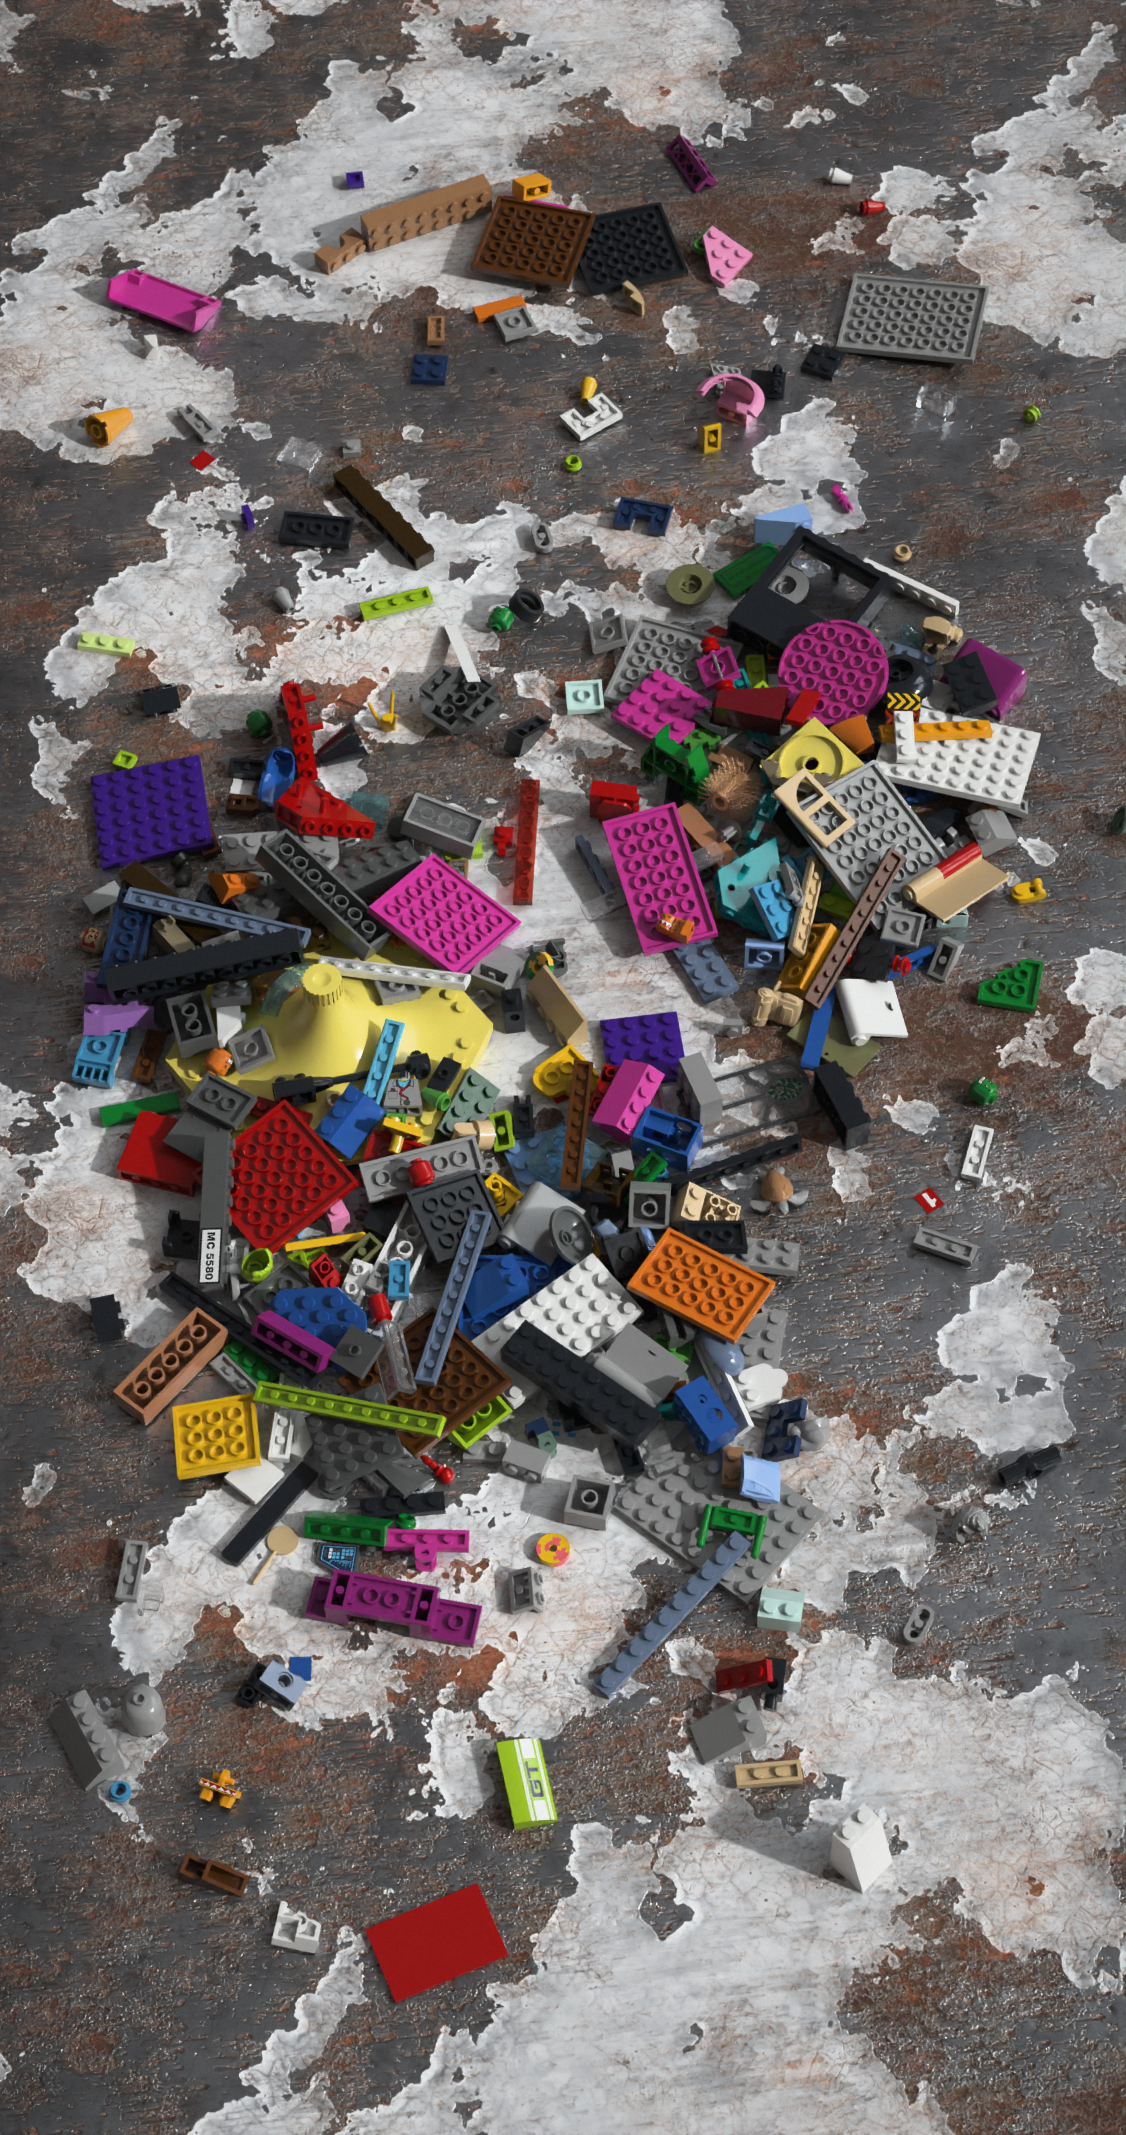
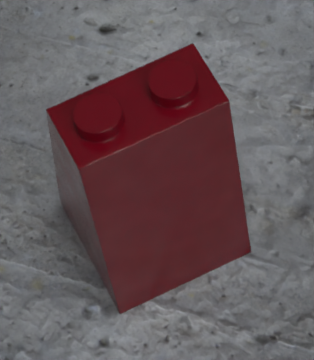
M789 687L719 690L718 696H714L712 702L714 723L780 737L788 704Z

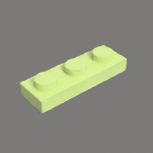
M81 632L77 649L130 658L135 641L129 638Z

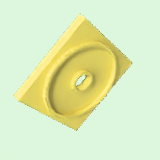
M813 717L766 759L775 760L780 764L782 770L780 778L786 777L790 779L805 768L813 777L815 772L820 774L822 772L828 773L834 778L835 782L865 765L816 717ZM810 760H816L819 763L818 767L814 770H808L805 764ZM805 779L801 781L809 784ZM797 797L798 803L805 800L803 798Z

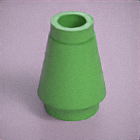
M425 1087L421 1092V1098L437 1111H445L451 1103V1097L445 1092Z

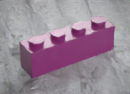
M271 1310L256 1316L251 1331L253 1336L316 1373L331 1365L332 1361L329 1358L336 1348Z

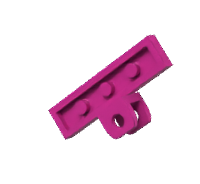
M387 1529V1545L384 1546V1551L415 1552L417 1571L433 1572L437 1565V1552L469 1553L470 1530ZM422 1562H430V1564L428 1566L422 1565Z

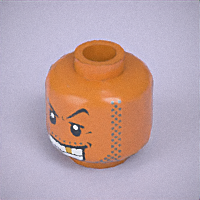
M221 1047L212 1049L203 1061L204 1066L207 1068L205 1072L221 1077L224 1076L233 1064L232 1055Z

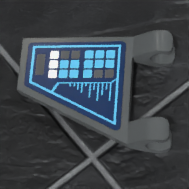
M319 1542L316 1563L331 1572H334V1568L357 1572L360 1555L375 1557L376 1549L373 1545Z

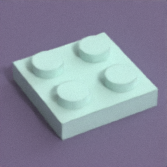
M602 679L565 682L567 715L604 713Z

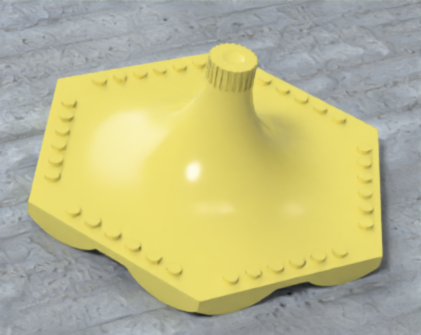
M329 930L331 949L305 953L306 964L285 968L297 972L302 987L280 1005L268 1003L265 1007H260L256 1003L258 995L254 984L261 975L248 976L244 979V981L253 983L251 1004L240 1005L242 1013L245 1012L246 1024H243V1033L263 1024L276 1059L240 1075L237 1072L232 1056V1066L224 1076L218 1077L256 1097L260 1096L275 1101L272 1083H275V1080L279 1077L291 1080L299 1073L312 1077H337L370 1070L386 1019L403 1022L406 1025L393 1065L405 1063L407 1056H410L411 1052L419 1050L421 1053H428L431 1072L427 1078L417 1079L420 1095L443 1057L462 1064V1068L447 1091L448 1096L452 1098L466 1069L471 1067L475 1070L493 1031V1023L469 996L460 990L418 985L421 994L420 999L392 1005H382L374 985V980L342 976L341 972L334 965L318 963L321 956L360 960ZM240 934L241 940L247 937L246 935ZM407 943L398 949H395L394 945L388 944L366 960L368 962L442 971ZM235 980L225 981L228 984L236 983ZM216 983L208 985L204 992L218 1039L217 1007L212 1008L211 1005L213 986L218 984ZM176 1040L165 1059L166 1066L184 1092L190 1096L207 1073L205 1072L207 1068L204 1066L203 1061L209 1052L182 1059ZM228 1047L226 1051L232 1055L230 1047ZM398 1073L390 1074L389 1080L398 1079ZM410 1075V1079H416L415 1075ZM367 1079L333 1085V1087L316 1093V1102L294 1106V1108L313 1114V1119L309 1126L314 1131L329 1112L325 1106V1099L330 1093L338 1092L342 1094L349 1084L363 1092ZM389 1080L380 1107H382L383 1109ZM421 1098L423 1116H406V1124L412 1122L418 1124L420 1129H423L418 1143L428 1146L435 1145L441 1136L434 1130L444 1111H437ZM249 1112L237 1130H233L230 1135L235 1139L259 1120V1118L251 1116ZM385 1114L374 1127V1129L379 1130L381 1122L386 1117ZM368 1135L351 1159L326 1142L324 1143L343 1165L362 1163L370 1135Z

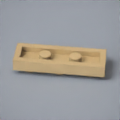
M800 1759L734 1766L737 1789L803 1783Z

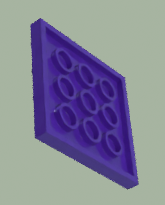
M677 1011L600 1020L606 1064L620 1067L624 1059L647 1063L665 1074L661 1084L676 1082V1078H678L676 1068L678 1067L679 1058L685 1057Z

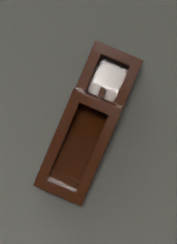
M188 1852L183 1856L175 1876L197 1886L239 1898L242 1897L250 1876L214 1860L208 1859L207 1861Z

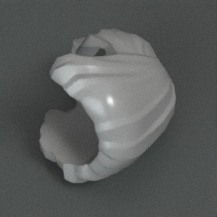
M974 1505L963 1506L951 1525L954 1541L958 1544L965 1543V1538L960 1532L961 1530L967 1534H987L991 1523L989 1515L980 1507Z

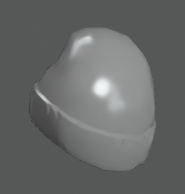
M827 1416L812 1420L794 1422V1426L789 1429V1433L791 1436L798 1435L802 1438L801 1450L814 1452L824 1447L829 1439V1420Z

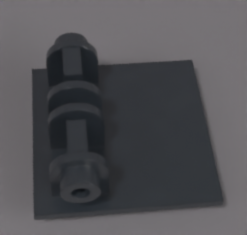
M776 364L772 371L752 370L751 380L761 388L764 397L784 398L786 372H783L780 364Z

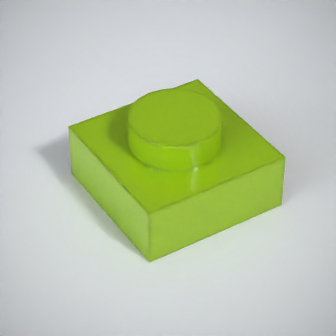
M120 750L112 765L113 768L118 770L131 769L136 764L138 758L135 754Z

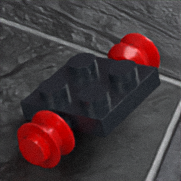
M860 938L856 950H853L846 965L851 966L849 975L852 977L887 983L890 969H892L894 974L900 971L901 975L904 976L910 971L911 962L907 956L903 957L902 960L900 955L894 957L896 945L893 943Z

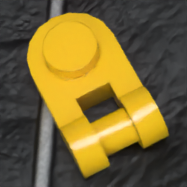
M1036 878L1031 882L1014 885L1010 892V898L1015 903L1023 904L1043 900L1047 894L1042 889V880Z

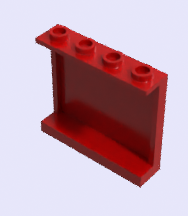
M140 1110L116 1168L118 1179L194 1198L196 1194V1180L191 1173L202 1164L163 1143V1140L179 1119H175L172 1116L158 1115L152 1111Z

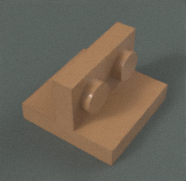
M724 744L721 745L717 754L711 752L708 760L712 763L709 768L710 773H717L719 776L720 774L717 770H723L718 769V765L723 767L725 763L729 767L727 759L730 762L729 764L733 766L731 770L737 767L739 771L740 766L741 772L744 771L743 773H747V775L756 762L755 759Z

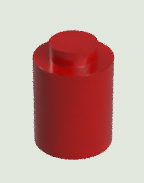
M379 1293L370 1296L366 1303L373 1324L380 1327L388 1325L393 1317L386 1295Z

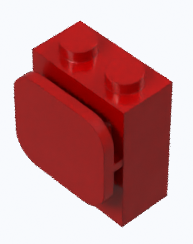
M592 780L589 794L590 818H597L599 823L602 824L603 821L640 812V794H637V786Z

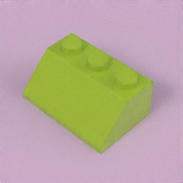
M498 1395L446 1437L452 1443L466 1450L513 1411Z

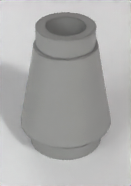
M281 586L272 592L273 601L286 614L292 613L295 610L287 589Z

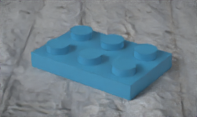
M779 879L748 890L773 942L790 937L795 912L789 899L785 896V891Z

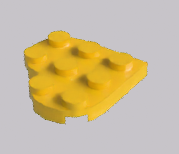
M570 1043L542 1062L534 1070V1088L548 1100H553L554 1097L564 1094L570 1097L574 1060H587ZM594 1067L590 1097L593 1096L599 1080V1074Z

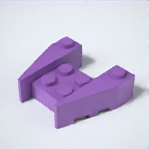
M85 972L84 1002H104V1005H84V1036L110 1035V1031L119 1030L121 1033L126 1032L127 1028L139 1026L140 1029L154 1027V1006H143V1002H148L150 998L114 1005L108 989L97 988L96 982L99 972Z

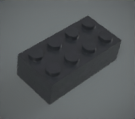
M836 1060L815 1067L813 1090L845 1150L847 1151L868 1143L871 1119L869 1114L865 1113L862 1109L861 1099L855 1096L852 1083L847 1081L844 1068L839 1066Z

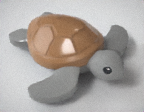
M778 1167L776 1170L768 1172L758 1171V1178L762 1180L760 1192L764 1200H751L750 1207L755 1211L764 1213L768 1212L773 1205H776L778 1213L786 1216L789 1211L788 1203L793 1206L801 1205L807 1199L808 1192L803 1190L793 1194L792 1184L784 1176L785 1170L783 1167Z

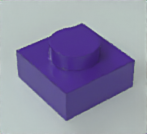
M362 171L346 173L348 189L364 188Z
M248 504L241 506L242 513L239 515L242 524H246L248 530L254 529V517Z

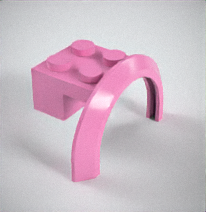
M718 374L701 382L694 393L703 397L712 386L723 382V394L716 402V415L747 427L753 417L757 418L764 407L765 398L761 388L744 376Z

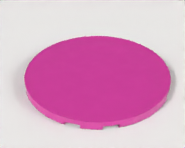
M846 620L818 622L805 628L804 631L788 643L778 666L779 687H789L787 705L790 709H792L804 688L821 692V699L810 718L816 717L825 727H832L855 716L867 715L882 698L889 677L887 656L878 639L863 626Z

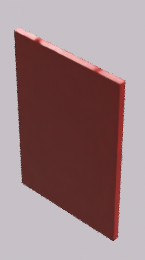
M477 1883L365 1929L371 1948L375 1953L395 2003L509 1956Z

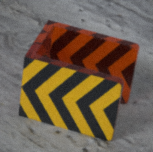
M888 693L885 725L894 724V711H913V722L919 723L921 711L920 695Z

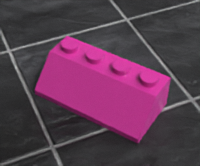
M624 1059L590 1123L620 1143H625L632 1138L638 1123L653 1099L665 1074L650 1064Z

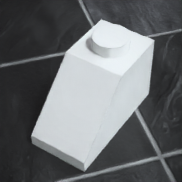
M240 1005L217 1007L219 1046L224 1050L229 1047V1040L243 1033V1024H246L245 1012L242 1013Z

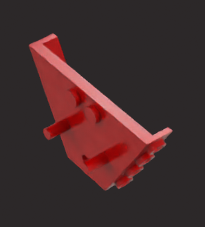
M294 681L283 683L284 686L280 687L278 699L279 702L284 701L288 715L299 778L302 776L308 781L318 780L311 731L321 730L324 727L323 722L309 724L304 704L316 701L315 693L302 696L299 683H294Z
M302 776L297 781H294L290 788L288 787L287 791L281 795L279 800L275 801L273 811H275L274 818L299 834L363 839L373 838L375 821Z

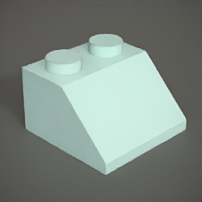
M763 1587L759 1603L757 1627L800 1633L805 1593Z

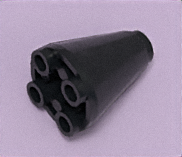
M352 722L344 725L314 754L320 767L324 765L328 767L368 756L364 745L360 747L363 743L357 733L353 734L356 730Z

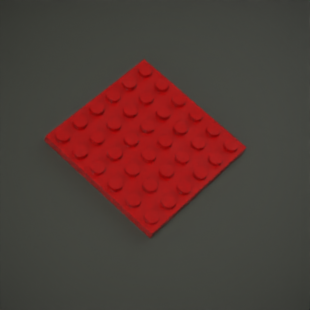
M284 1099L235 1138L236 1148L232 1150L235 1167L231 1170L234 1186L230 1190L233 1206L230 1207L229 1214H231L232 1223L255 1249L268 1248L273 1255L360 1184L287 1100ZM203 1164L191 1173L201 1187Z

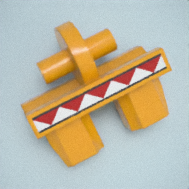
M224 1769L221 1774L214 1772L213 1779L219 1780L218 1783L203 1778L199 1781V1784L202 1785L200 1798L212 1802L215 1791H219L222 1795L218 1805L231 1809L236 1798L240 1799L242 1792L226 1787V1784L233 1786L235 1783V1779L229 1777L230 1771Z

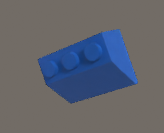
M349 1084L314 1132L321 1140L351 1159L386 1111L366 1094Z

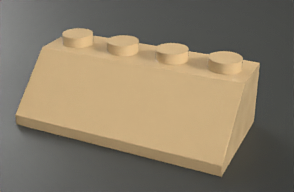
M542 966L527 985L526 999L530 1005H534L538 1016L546 1021L549 1031L555 1033L558 1043L564 1047L571 1043L575 1048L588 1041L587 1018L548 966Z

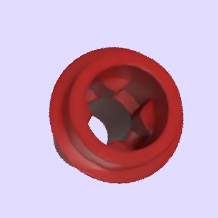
M864 199L859 205L861 215L868 216L884 212L885 202Z

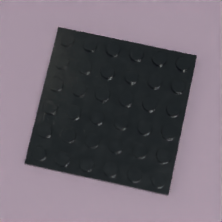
M661 202L595 215V221L578 263L590 297L623 290L622 284L627 280L635 287L686 277L689 272Z

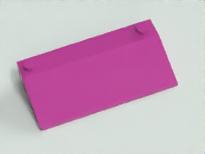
M132 269L109 279L106 299L112 301L115 305H123L184 328L185 331L191 333L203 328L222 302L137 269Z

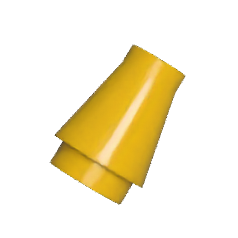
M584 377L580 382V401L584 404H588V400L592 398L596 390L597 384L594 378Z

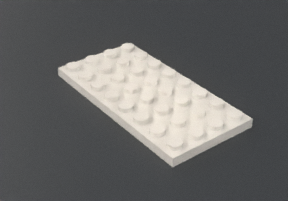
M592 1253L471 1342L512 1379L513 1385L502 1392L501 1395L515 1410L542 1390V1388L501 1361L500 1349L525 1319L584 1359L620 1333L628 1322L632 1324L643 1316L644 1310Z

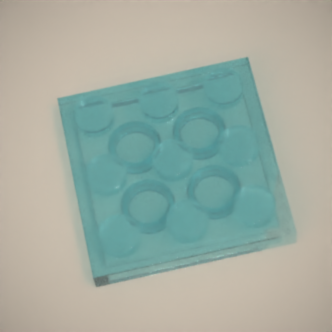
M562 1122L555 1127L524 1162V1166L559 1189L567 1127ZM585 1138L581 1184L598 1161L604 1162L608 1157V1151ZM562 1190L563 1192L567 1193V1194L570 1195L571 1197H573V1196L578 1192V1191Z

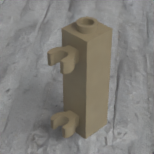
M171 915L162 920H157L152 925V937L167 954L173 952L182 953L191 948H201L199 945L195 946L175 924L176 920Z

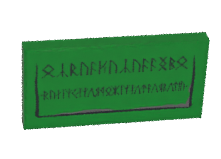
M768 541L712 575L714 580L735 600L750 590L780 551Z

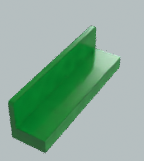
M314 1510L305 1516L304 1537L384 1547L387 1545V1527L393 1523V1520Z

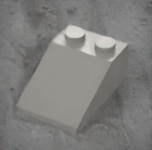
M751 1695L730 1702L689 1725L704 1765L765 1745L767 1740L766 1730Z

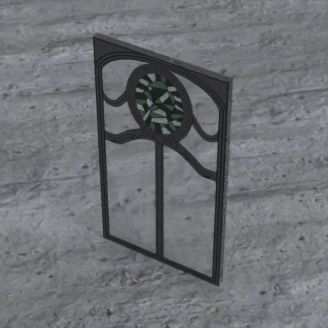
M797 1054L714 1079L723 1098L722 1120L703 1126V1143L700 1149L712 1147L823 1112L804 1069H800L801 1062ZM677 1090L676 1096L687 1119L694 1121L691 1115V1107L685 1103L683 1090Z

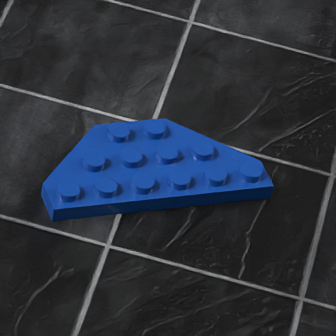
M339 1287L281 1289L268 1304L278 1315L334 1348L338 1346L351 1324L367 1333L368 1314ZM331 1362L330 1366L341 1376L348 1372L335 1362Z

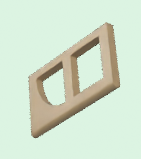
M805 768L772 793L824 849L856 823ZM803 779L821 796L820 799L805 811H802L796 797L798 785ZM827 803L845 821L828 836L809 818Z

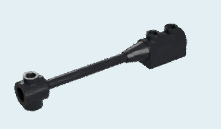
M419 1050L411 1052L410 1056H407L405 1063L393 1065L391 1074L408 1071L411 1076L415 1075L416 1079L422 1080L427 1078L431 1072L428 1053H421ZM369 1070L337 1077L306 1076L304 1073L295 1075L294 1079L291 1080L279 1077L275 1080V1083H272L274 1100L276 1105L286 1099L292 1107L316 1102V1093L333 1087V1085L367 1079Z

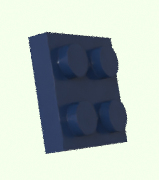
M414 354L411 384L445 386L448 356Z

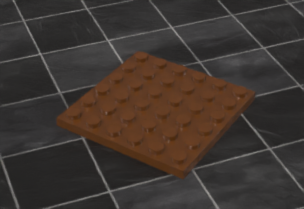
M498 196L470 269L474 272L569 289L595 221V213Z
M434 1307L430 1308L385 1343L383 1350L363 1380L349 1371L337 1379L339 1385L349 1395H353L379 1382L382 1385L388 1405L443 1415L446 1418L440 1438L397 1430L402 1446L415 1459H418L513 1385L512 1379L456 1327L436 1387L416 1384L414 1378L437 1313Z

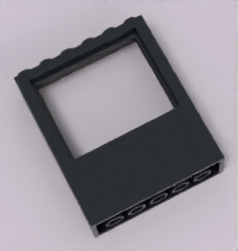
M800 526L728 616L727 637L735 642L743 643L744 647L758 655L764 654V658L768 660L767 652L772 657L779 658L788 643L804 631L805 628L818 622H826L824 619L770 589L800 550L870 589L846 620L859 625L865 623L868 626L869 622L873 620L890 598L892 577L888 573L878 570L872 564L862 561L856 555L846 552L842 547L830 543L826 538L814 534L810 529ZM770 659V662L779 666L780 659Z

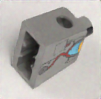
M400 1071L398 1079L389 1080L384 1101V1110L386 1112L406 1113V1116H423L418 1080L410 1079V1072Z

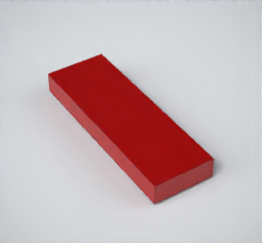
M804 688L787 715L785 724L802 728L821 699V692Z

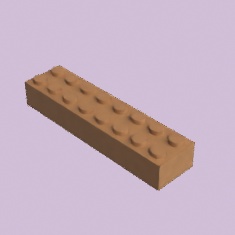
M484 174L360 215L361 233L366 239V247L372 253L492 212V187Z

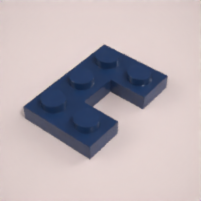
M621 497L613 521V528L630 531L634 518L650 520L648 534L665 537L672 516L673 506Z
M800 1398L771 1405L761 1459L779 1462L799 1457L802 1438L798 1435L786 1436L788 1424L805 1420L808 1401Z

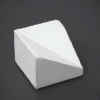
M156 334L144 335L145 359H158Z

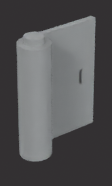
M534 1181L498 1234V1243L505 1249L514 1248L517 1245L551 1266L558 1255L549 1235L551 1214L561 1206H571L582 1215H584L585 1210L543 1183Z
M629 1322L605 1355L600 1356V1358L596 1356L591 1362L592 1366L656 1410L689 1367Z

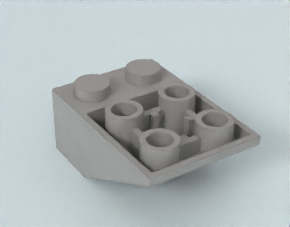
M499 944L473 968L470 973L471 988L479 991L485 989L489 995L501 999L502 990L514 988L525 969L529 955Z

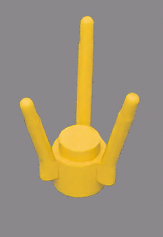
M391 691L389 713H385L381 719L378 717L370 702L367 703L378 727L381 726L385 732L396 730L398 715L393 713L394 691Z

